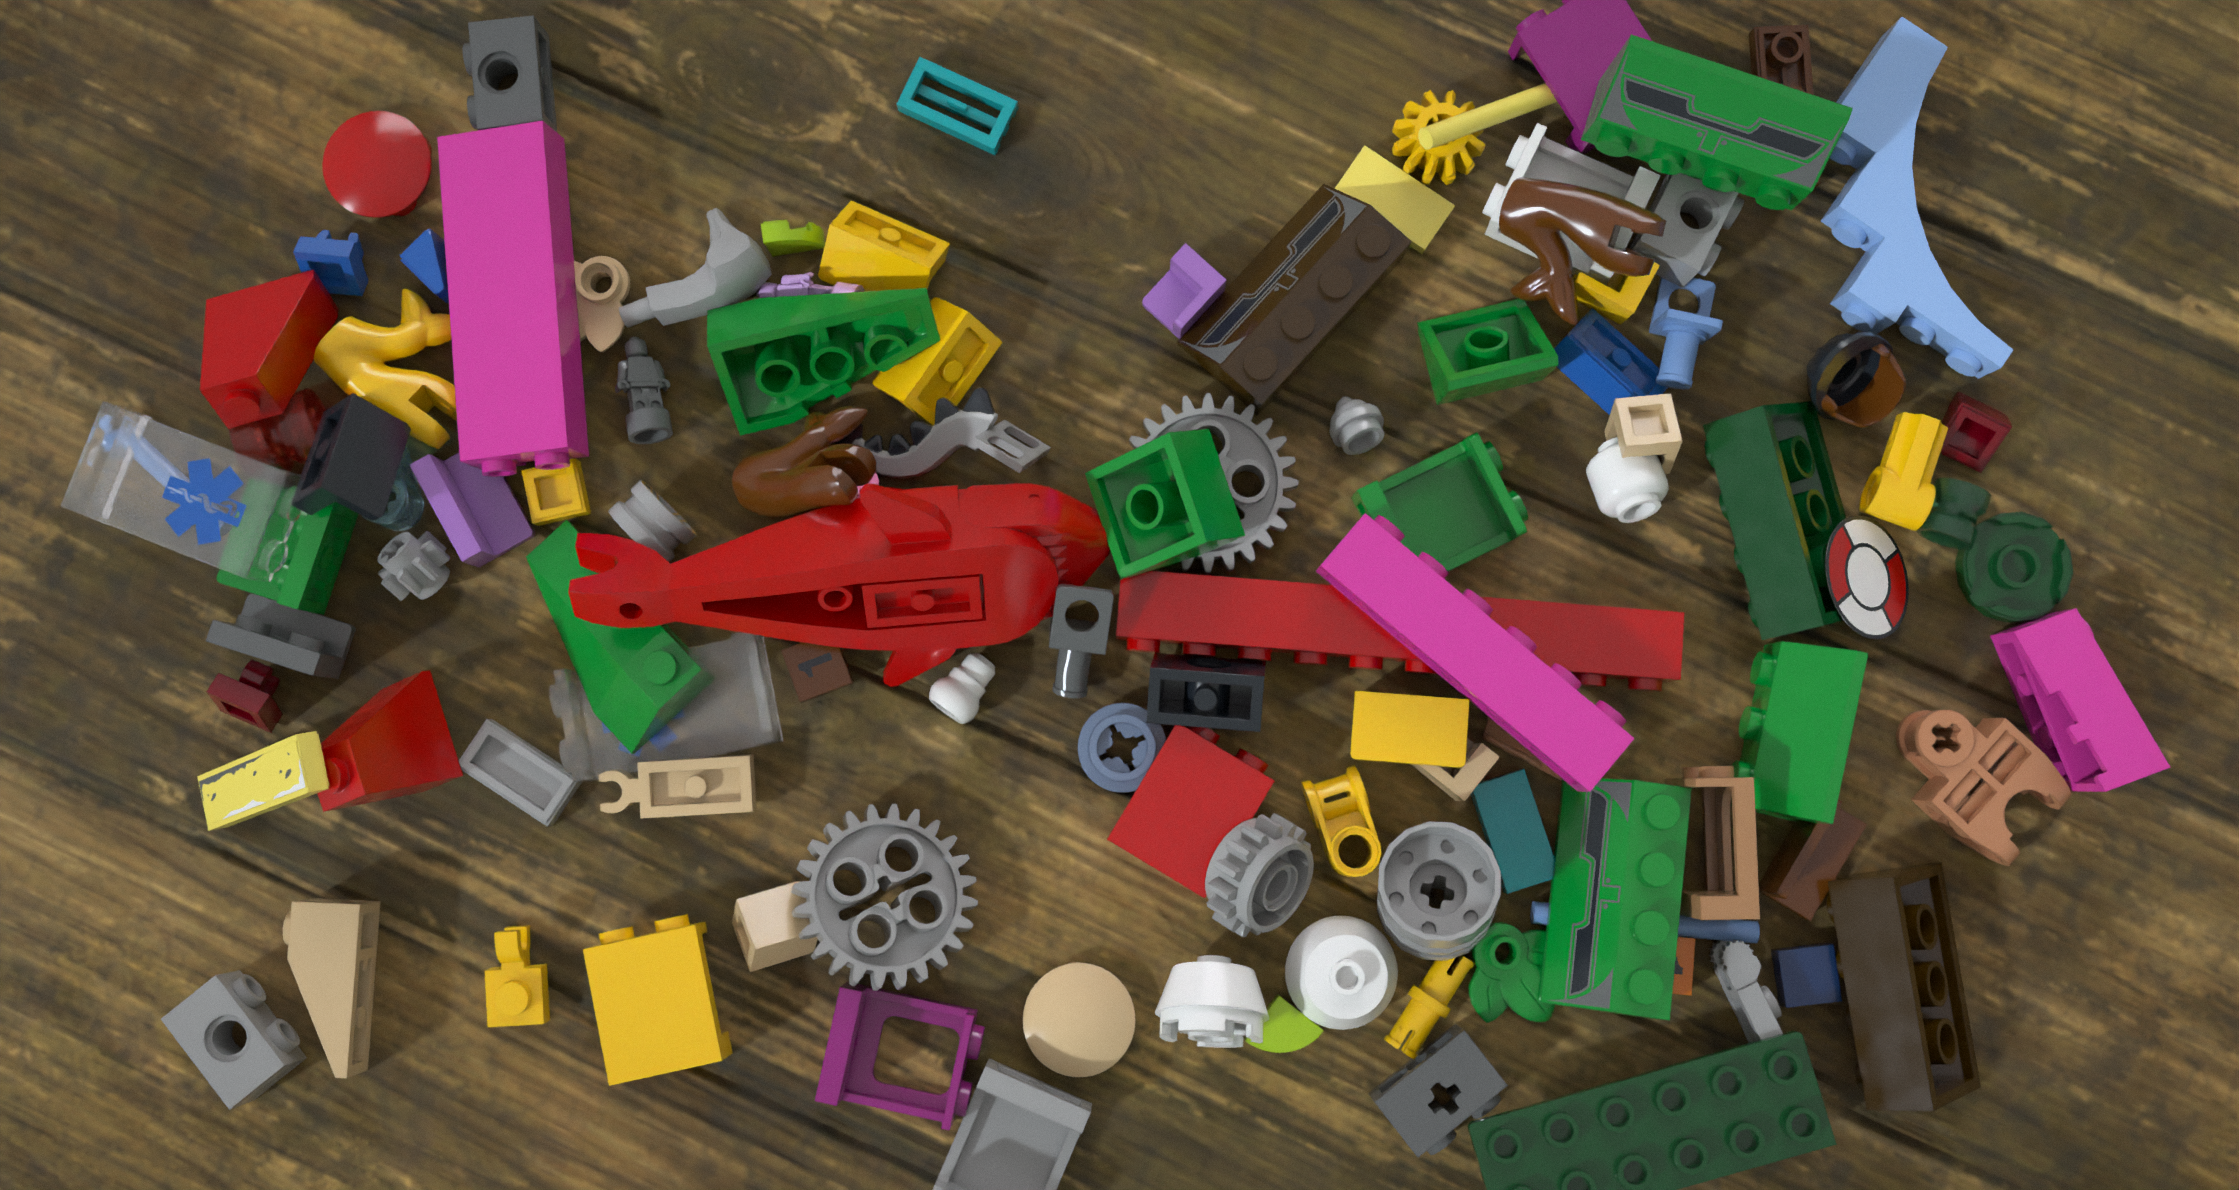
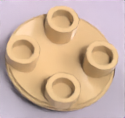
M1071 962L1046 973L1030 991L1023 1011L1024 1035L1029 1048L1036 1058L1052 1071L1070 1077L1093 1076L1112 1067L1127 1051L1135 1030L1134 1005L1129 992L1115 975L1093 964Z

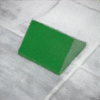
M1522 299L1417 322L1418 333L1437 405L1542 381L1558 366L1556 351L1525 300Z

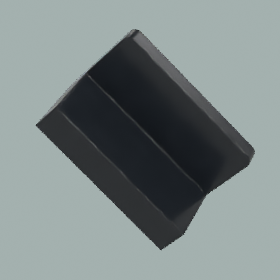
M354 393L327 409L321 417L291 505L309 515H313L336 501L372 521L379 519L384 515L411 428L407 423Z

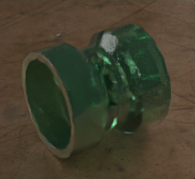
M1953 478L1936 479L1934 483L1936 490L1933 506L1926 521L1917 530V533L1938 545L1969 551L1973 549L1978 536V530L1975 527L1978 516L1987 512L1992 495L1987 490L1969 482Z

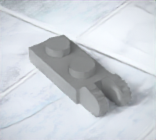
M1734 939L1733 941L1717 940L1716 943H1712V948H1709L1711 952L1708 954L1711 957L1710 962L1714 963L1713 969L1748 1042L1751 1043L1783 1034L1776 1020L1782 1016L1778 1002L1767 986L1763 985L1760 987L1757 982L1761 964L1757 956L1752 954L1754 950L1749 948V944H1744V941L1740 940L1739 942Z

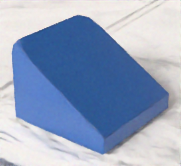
M427 229L400 255L402 258L400 261L435 295L449 304L445 241L433 230Z

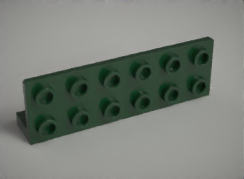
M1797 1031L1775 1035L1474 1120L1468 1124L1469 1135L1486 1190H1678L1837 1145L1803 1035Z

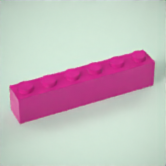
M1365 513L1319 566L1316 572L1463 696L1470 699V702L1576 791L1591 792L1634 740V737L1622 728L1627 722L1625 718L1607 703L1599 700L1594 705L1578 691L1582 685L1581 682L1566 668L1557 663H1554L1550 668L1534 655L1533 652L1537 649L1536 644L1519 629L1510 626L1505 630L1491 619L1489 615L1493 609L1479 595L1469 589H1465L1463 593H1460L1448 583L1445 577L1449 573L1436 559L1425 552H1421L1417 557L1401 543L1405 536L1393 523L1381 515H1378L1373 520Z

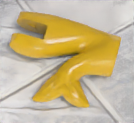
M403 289L401 324L397 327H381L350 316L338 322L322 338L316 347L314 362L348 395L354 393L407 423L411 428L409 435L430 447L440 449L450 439L447 431L427 413L433 406H436L457 421L455 385L442 377L428 372L389 367L384 364L388 361L416 354L427 346H437L451 340L450 314L431 313L428 304L420 295L412 290Z

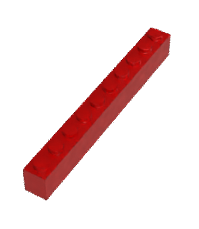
M1149 571L1120 580L1116 640H1126V650L1160 653V643L1183 645L1182 654L1191 656L1215 657L1216 648L1238 649V659L1271 661L1272 652L1293 653V663L1302 665L1327 666V656L1350 658L1349 668L1383 670V661L1405 662V672L1437 674L1332 585ZM1481 597L1493 609L1489 615L1491 619L1505 630L1510 626L1519 629L1536 644L1537 649L1533 652L1534 655L1550 668L1554 663L1563 666L1581 682L1583 687H1606L1607 678L1628 680V690L1662 692L1663 682L1681 680L1685 612Z

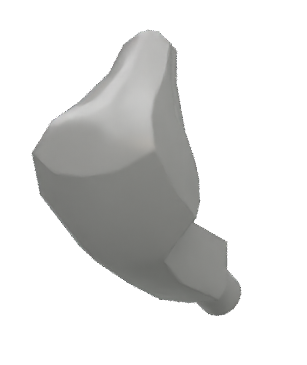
M714 208L706 214L710 226V247L706 255L705 264L694 274L683 280L646 287L647 297L619 307L620 316L627 328L655 317L665 326L707 315V310L740 303L754 295L772 275L770 263L756 241L736 229L718 208Z

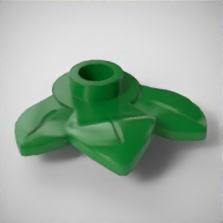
M1495 922L1491 923L1485 938L1472 949L1473 961L1477 968L1468 986L1469 998L1474 1010L1483 1021L1490 1023L1498 1018L1507 1007L1530 1021L1546 1022L1551 1018L1555 1005L1539 1002L1546 931L1536 929L1522 933L1518 928L1510 924ZM1507 942L1509 946L1508 956L1505 960L1498 962L1495 957L1496 948L1501 943Z

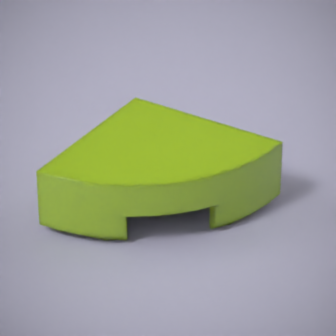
M787 220L765 221L761 224L763 243L773 257L824 249L825 247L824 231L814 223L808 222L806 227L790 229Z
M1277 994L1266 1008L1269 1020L1263 1022V1042H1251V1039L1246 1036L1244 1040L1264 1051L1286 1053L1309 1045L1324 1030Z

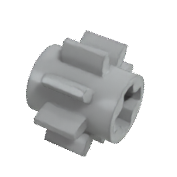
M428 531L422 534L418 540L409 532H403L395 536L385 545L378 556V563L384 567L378 572V575L383 578L381 584L401 601L410 592L419 599L429 598L445 584L449 577L450 570L444 565L450 560V556L445 553L447 548Z

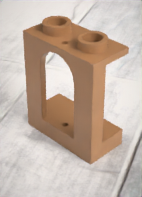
M1734 766L1683 767V778H1665V784L1680 787H1701L1706 890H1682L1680 915L1699 920L1760 919L1754 777H1734ZM1731 795H1732V815H1733V839H1734V863H1735V887H1736V891H1733V873H1732V849H1731V826H1730V801H1731Z

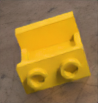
M688 914L654 921L656 930L654 933L635 936L633 926L599 933V945L583 949L609 1086L720 1062L733 1054L729 1032L721 1033L702 937L704 933H707L706 921L690 924Z

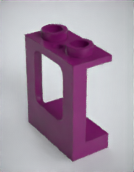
M847 981L839 988L815 1101L837 1106L842 1100L940 1121L942 1122L941 1129L950 1130L954 1123L955 1115L966 1117L973 1083L963 1081L967 1060H978L983 1041L985 1026L975 1024L978 1010L885 989L873 991L871 986L862 984L851 986ZM891 1016L902 1017L952 1028L958 1033L960 1037L948 1091L943 1094H935L884 1083L875 1077V1061L883 1025L887 1018Z

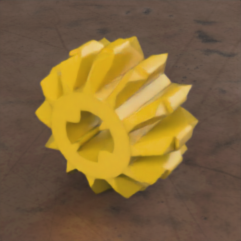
M1431 90L1424 93L1421 105L1411 100L1408 101L1402 111L1405 118L1397 119L1393 125L1392 132L1400 138L1392 147L1393 155L1400 157L1409 156L1402 168L1407 174L1414 172L1418 167L1424 170L1421 177V182L1424 185H1429L1437 172L1446 186L1453 183L1456 171L1468 175L1475 166L1472 157L1481 156L1485 149V143L1477 138L1484 129L1429 150L1424 149L1420 144L1418 133L1421 128L1475 108L1473 101L1464 103L1460 108L1453 105L1456 99V94L1453 90L1446 93L1442 103L1438 102L1436 95Z

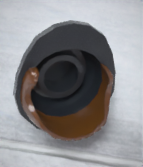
M1871 332L1846 333L1834 336L1826 344L1817 348L1815 355L1809 360L1807 365L1808 394L1818 414L1824 419L1839 420L1861 428L1871 426L1885 419L1900 403L1906 389L1907 382L1902 369L1893 356V347L1883 337Z

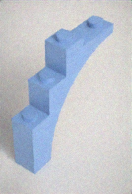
M1901 17L1882 35L1836 102L1853 109L1830 159L1842 165H1851L1856 170L1823 216L1821 222L1832 229V234L1838 241L1852 248H1861L1865 253L1830 304L1842 312L1841 316L1847 324L1863 332L1871 331L1877 334L1892 324L1897 323L1900 325V332L1907 339L1920 345L1931 346L1946 356L1945 361L1953 370L1965 376H1975L1979 379L2002 368L2013 349L1977 320L1946 280L1930 251L1918 214L1912 169L1916 122L1928 83L1948 47L1904 17Z

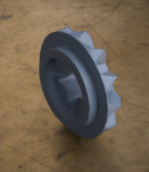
M1116 703L1097 710L1085 722L1078 739V757L1084 772L1095 784L1113 792H1132L1137 790L1166 741L1165 733L1160 724L1146 723L1147 710L1134 704ZM1111 725H1114L1117 732H1121L1125 739L1144 735L1145 740L1139 742L1138 746L1132 750L1134 758L1132 763L1135 770L1130 771L1128 765L1124 764L1119 757L1113 759L1108 757L1102 761L1100 760L1099 756L1107 753L1106 749L1113 745L1111 738L1113 734L1109 728Z

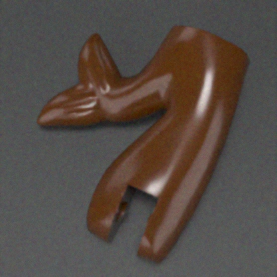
M1527 177L1517 178L1508 189L1499 216L1500 231L1503 235L1532 251L1538 257L1540 267L1519 281L1510 291L1515 297L1526 301L1547 299L1558 317L1570 324L1576 325L1578 322L1577 293L1572 277V259L1560 230L1603 268L1625 276L1641 277L1650 274L1655 259L1642 255L1633 249L1615 247L1620 228L1622 226L1631 229V232L1663 237L1666 220L1658 214L1627 200L1593 189L1550 180Z
M844 406L827 414L817 411L813 412L805 419L804 431L783 446L757 452L744 458L734 470L732 477L733 489L739 503L749 512L768 517L795 516L821 506L849 505L853 503L858 497L857 486L868 484L876 472L875 457L869 449L859 445L837 444L830 446V444L838 442L852 433L867 416V409L857 406Z

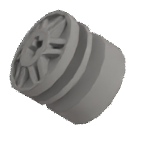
M1428 821L1406 829L1389 844L1379 865L1377 912L1385 933L1401 950L1423 960L1447 961L1469 953L1485 938L1495 916L1496 907L1501 896V871L1492 849L1475 832L1453 822ZM1433 888L1444 891V900L1440 905V909L1429 906L1428 896L1432 894Z

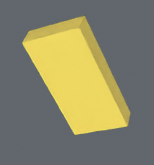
M1365 145L1335 187V189L1373 206L1412 241L1410 247L1421 254L1424 253L1455 207L1454 204Z

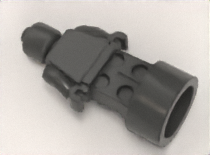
M631 337L624 345L627 360L618 363V378L615 391L619 393L623 390L624 393H627L630 413L625 417L628 440L635 444L658 443L673 435L670 413L667 409H664L660 393L661 389L667 392L670 382L665 379L664 370L660 362L653 360L652 357H647L646 342L639 339V337Z

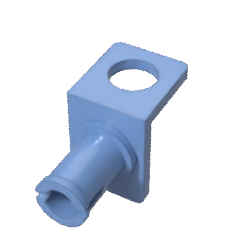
M1660 277L1649 333L1666 337L1659 374L1656 377L1657 384L1674 389H1690L1692 387V376L1699 344L1702 345L1722 329L1723 321L1710 317L1716 288L1713 282L1692 278L1682 288ZM1678 289L1691 291L1698 300L1696 314L1670 309L1668 306L1670 294Z

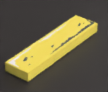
M317 731L295 734L197 776L208 831L230 827L329 789V781Z

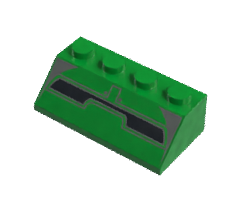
M1631 34L1599 80L1581 140L1594 144L1598 151L1609 156L1623 157L1627 155L1648 162L1653 170L1663 174L1675 175L1681 173L1702 180V184L1705 187L1717 192L1735 191L1753 197L1756 203L1768 209L1793 210L1813 191L1850 119L1853 108Z
M1601 778L1591 792H1579L1562 779L1554 852L1555 861L1551 880L1539 994L1540 1003L1649 1019L1670 1020L1692 788L1639 780Z

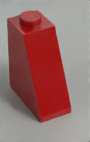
M314 269L206 299L200 391L228 429L283 414L314 360L316 347L331 330L338 318L339 309Z
M430 670L419 672L382 688L321 743L329 789L317 794L322 810L326 812L425 792L463 776Z

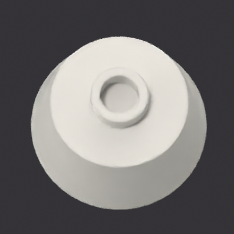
M1331 916L1312 923L1297 936L1286 959L1285 979L1287 989L1294 1004L1307 1018L1327 1028L1345 1030L1357 1028L1371 1022L1386 1009L1396 989L1398 967L1390 943L1376 927L1356 917Z
M1217 955L1197 957V962H1187L1173 966L1155 1010V1015L1160 1017L1159 1037L1161 1039L1174 1042L1177 1041V1032L1188 1034V1039L1197 1041V1046L1243 1047L1244 1035L1250 1038L1251 1042L1262 1043L1263 1022L1269 1020L1255 971L1247 966L1231 963V959L1228 957Z

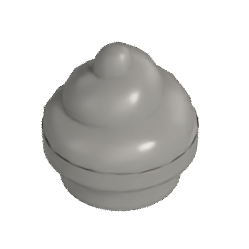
M1342 397L1336 404L1335 413L1332 415L1329 433L1334 444L1342 447L1346 454H1361L1371 450L1382 441L1384 437L1382 429L1384 418L1377 406L1360 399L1352 400L1349 397Z

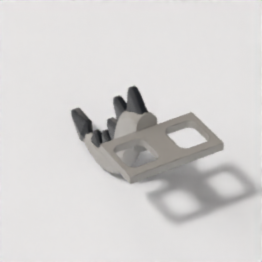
M983 387L976 388L963 410H960L945 397L937 400L934 425L917 420L911 423L910 433L913 445L903 435L898 433L891 437L889 449L885 451L883 450L882 436L876 434L867 441L862 439L863 424H860L852 433L836 442V445L855 444L869 449L876 460V473L899 479L923 476L940 466L961 447H968L974 451L982 450L1018 473H1021L1046 456L1051 448L1006 420L994 425L998 414L994 411L988 391ZM1007 434L1013 435L1014 437L1018 438L1019 440L1023 441L1024 443L1028 444L1033 448H1030L1022 444L1021 442L1017 441L1016 439L1012 438ZM990 443L999 446L1000 448L1004 449L1005 451L1009 452L1017 458L1009 456L1008 454L994 447Z

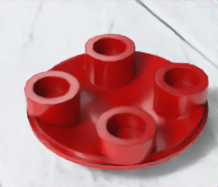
M370 111L358 114L340 125L326 145L322 162L326 186L340 205L355 214L372 218L407 215L414 210L417 199L428 184L432 167V147L428 139L411 121L398 114L387 111Z

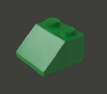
M1209 429L1169 432L1085 473L1101 524L1106 532V538L1120 580L1205 554L1246 536Z

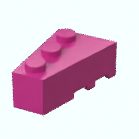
M2077 608L2052 612L2035 620H2030L1990 635L2034 744L2046 754L2068 784L2070 791L2107 792L2171 768L2097 644L2091 627L2081 617Z

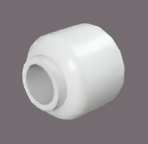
M1617 437L1604 442L1598 448L1599 453L1591 459L1586 468V474L1600 511L1610 517L1618 518L1623 523L1637 522L1656 513L1661 507V501L1669 490L1668 481L1658 455L1622 458Z

